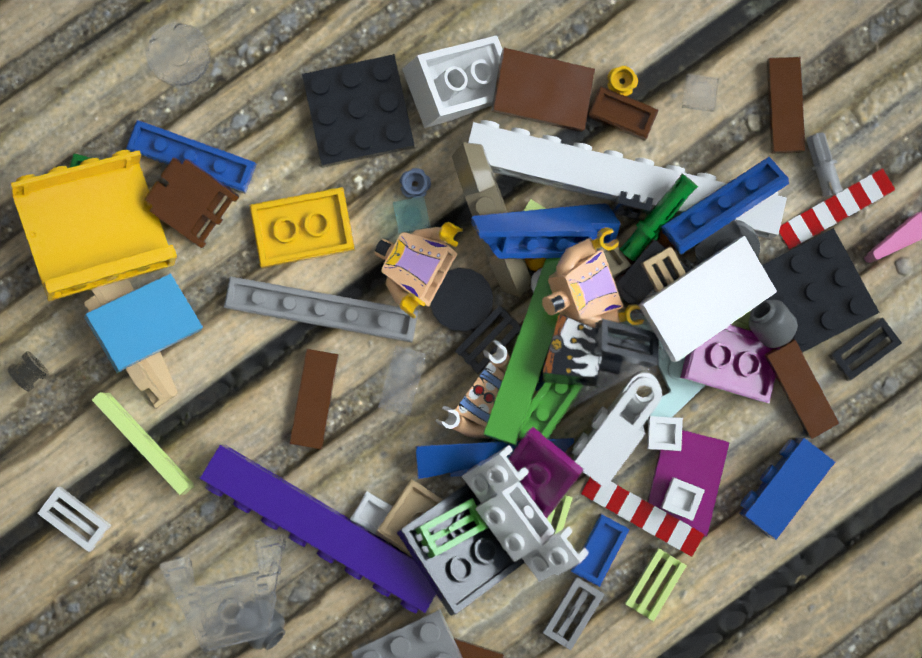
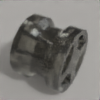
M29 351L22 354L21 360L17 364H11L7 367V371L12 379L27 392L34 388V383L38 379H45L49 375L48 370L41 361Z

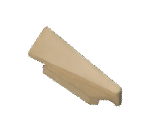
M129 279L91 289L95 296L85 301L84 304L90 312L134 291ZM161 352L126 368L135 385L141 391L144 390L155 408H158L177 395V389Z

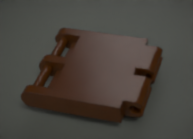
M173 157L160 175L169 184L166 186L162 182L156 181L144 200L152 205L151 213L200 248H204L207 244L205 239L216 224H221L223 221L221 217L232 201L236 202L240 196L191 160L185 159L184 162H181ZM227 196V199L224 201V203L219 208L217 213H214L218 205L223 201V198ZM210 219V223L207 225V227L199 237V232L201 231V229L204 228L206 222Z

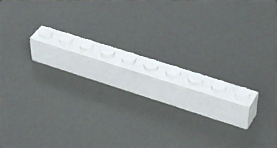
M481 120V123L473 122L468 142L482 144L494 173L614 202L621 191L628 192L626 199H631L634 194L641 195L639 202H644L647 197L654 198L651 211L673 186L681 173H683L695 182L698 188L694 190L674 214L676 217L727 184L716 181V176L708 173H698L695 176L685 173V169L679 166L667 165L666 168L654 166L652 160L645 158H636L633 161L623 158L622 153L612 150H605L604 153L592 151L591 146L583 143H574L573 146L562 144L561 139L554 136L543 135L542 138L530 136L529 131L521 128H512L511 131L499 128V124L488 120ZM777 191L736 218V220L744 221L751 226L757 236L773 239L779 234L787 198L778 196L779 192Z

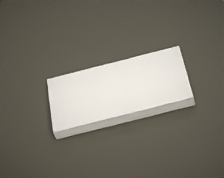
M742 236L641 303L639 307L671 361L676 362L777 291L746 237Z

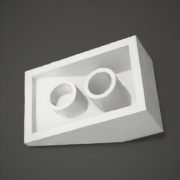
M497 36L417 55L402 68L424 128L457 119L492 105L502 52Z

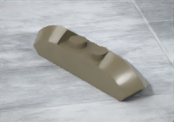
M463 142L452 155V159L472 217L508 213L482 144ZM481 238L502 292L521 297L531 284L532 279L524 258L499 259L492 252L490 246Z

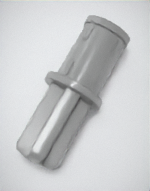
M816 133L807 137L806 141L814 163L812 171L816 170L823 197L833 195L829 182L834 194L843 192L834 165L837 164V160L832 158L826 135L824 133Z

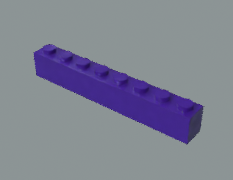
M220 445L200 477L201 480L207 483L205 488L213 494L222 497L225 493L235 499L233 502L235 507L246 513H250L253 510L263 516L260 521L270 528L277 530L280 526L290 532L288 538L303 547L307 543L318 549L316 554L329 563L333 564L334 560L339 561L346 566L344 571L352 577L361 580L364 576L374 582L372 588L387 597L392 593L402 599L400 605L415 614L419 610L426 613L436 596L435 591L412 557L231 447Z

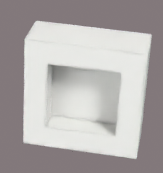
M649 416L647 449L681 451L683 418Z
M672 477L661 508L693 521L705 490Z

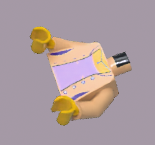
M450 222L443 224L442 227L417 229L411 234L402 232L395 244L386 239H381L375 248V256L385 260L381 272L387 276L386 286L401 310L413 319L416 318L414 310L417 306L429 307L457 256V253L445 243L457 247L458 242L453 239L456 233H462L463 229Z
M602 228L598 232L596 239L588 238L565 250L556 266V272L549 276L548 279L552 294L544 297L542 300L543 308L549 315L559 312L595 328L596 322L601 319L618 323L628 321L632 325H640L644 322L645 319H630V312L632 310L641 309L638 305H630L626 308L625 312L619 313L618 309L623 308L604 251L603 249L597 250L600 247L606 250H613L618 246L619 241L617 239L612 240L610 243H603V238L607 234L614 232L611 228Z

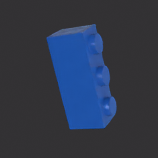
M805 438L790 439L779 452L782 456L775 466L771 464L760 477L762 484L756 492L751 490L740 504L743 509L739 515L766 536L775 540L778 539L835 463L834 460Z

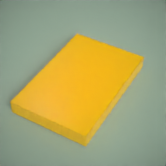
M343 187L249 205L261 268L355 251Z

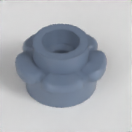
M413 168L404 172L400 178V183L402 184L401 192L408 198L421 199L426 196V191L431 187L430 177L426 176L425 172L419 168ZM414 181L418 182L417 187H414L412 185Z

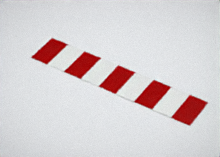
M882 168L843 190V192L832 196L780 226L779 233L790 250L896 189Z
M590 477L581 493L693 557L705 535L611 481L605 488Z

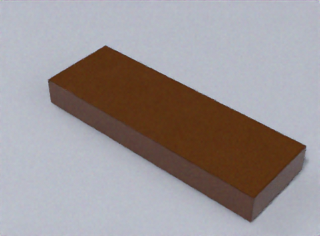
M801 57L769 58L767 60L771 154L803 153L806 149Z
M792 339L788 344L776 347L764 354L808 438L813 439L839 424L796 340Z
M311 349L306 350L290 444L323 449L339 354Z

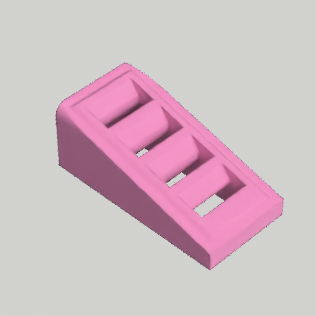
M922 211L910 216L869 251L864 257L866 263L869 262L870 264L922 240Z

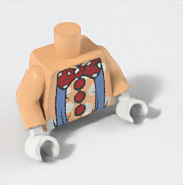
M493 341L497 345L496 353L491 355L486 350L483 351L484 356L490 362L454 410L447 406L442 407V409L448 411L449 416L444 422L436 419L439 425L453 429L467 437L490 439V437L484 436V431L511 358L507 354L506 348L498 341Z

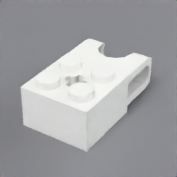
M638 372L633 375L609 408L606 409L602 406L595 415L591 425L593 430L590 434L587 435L583 432L573 446V460L584 469L583 472L605 488L644 437L643 424L662 398V390L654 375L648 372ZM646 385L651 387L652 391L647 397H640L636 393L640 386Z

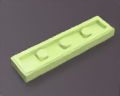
M100 392L92 399L179 495L187 494L194 487V483L110 393Z

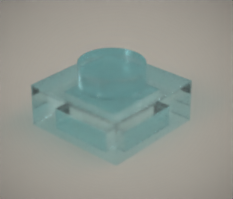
M424 196L393 202L399 235L402 232L412 233L417 229L430 228Z

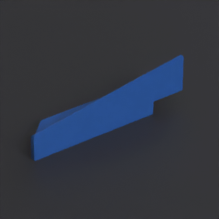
M606 203L473 216L471 221L478 236L483 238L499 259L561 258L567 248L588 238L596 239L598 232L602 228L607 227L614 231L603 238V243L615 240L621 224Z
M574 438L548 439L564 453L574 443ZM517 441L516 446L504 442L416 446L418 479L451 473V477L463 476L470 468L508 445L514 451L520 441ZM513 451L507 456V459H509Z

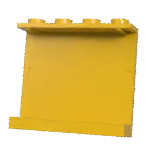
M121 150L114 153L110 158L102 160L90 158L81 162L79 166L71 168L59 166L49 170L48 174L36 177L34 174H28L17 178L16 182L11 183V194L48 302L175 265L177 255L174 246H168L159 218L150 212L152 205L144 200L149 193V189L139 164L140 150L134 152Z

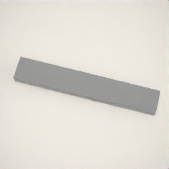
M231 276L224 303V308L412 343L418 316V310H414L416 318L413 319L401 310L400 307Z

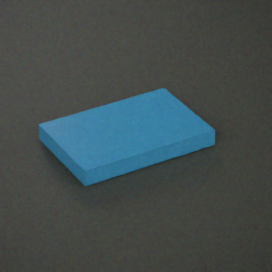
M171 273L90 311L84 316V319L117 373L194 335L203 328Z

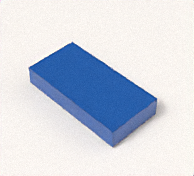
M600 513L582 549L586 548L589 552L581 563L572 567L570 571L600 587L630 529Z

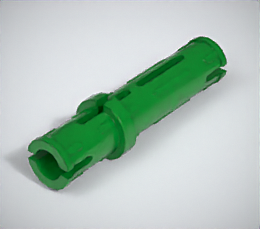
M681 173L680 177L660 199L644 220H639L636 224V230L619 248L622 253L636 262L646 247L653 240H657L660 237L661 226L674 216L686 199L698 188V185Z

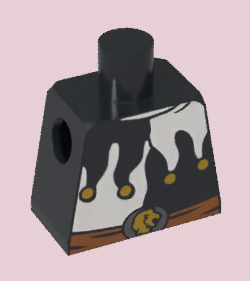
M559 314L543 370V381L548 383L596 386L600 371L620 375L623 361L594 354L595 347L598 346V342H595V335L599 333V330Z

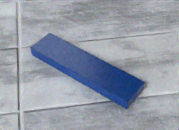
M136 120L126 146V150H130V152L140 150L141 156L168 165L173 157L181 162L189 159L225 186L245 194L257 165L253 161Z
M767 157L661 226L662 232L677 251L683 254L787 186L789 178L770 157Z

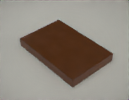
M503 48L491 112L582 132L585 130L595 69Z

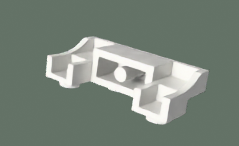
M508 445L470 468L462 477L481 502L475 508L499 540L503 549L507 551L514 562L522 558L538 581L541 582L553 574L558 576L578 565L589 552L586 548L578 552L574 550L567 540V537L572 533L569 526L551 536L555 529L519 482L528 473V470L524 467L516 471L507 459V456L513 451L511 446Z

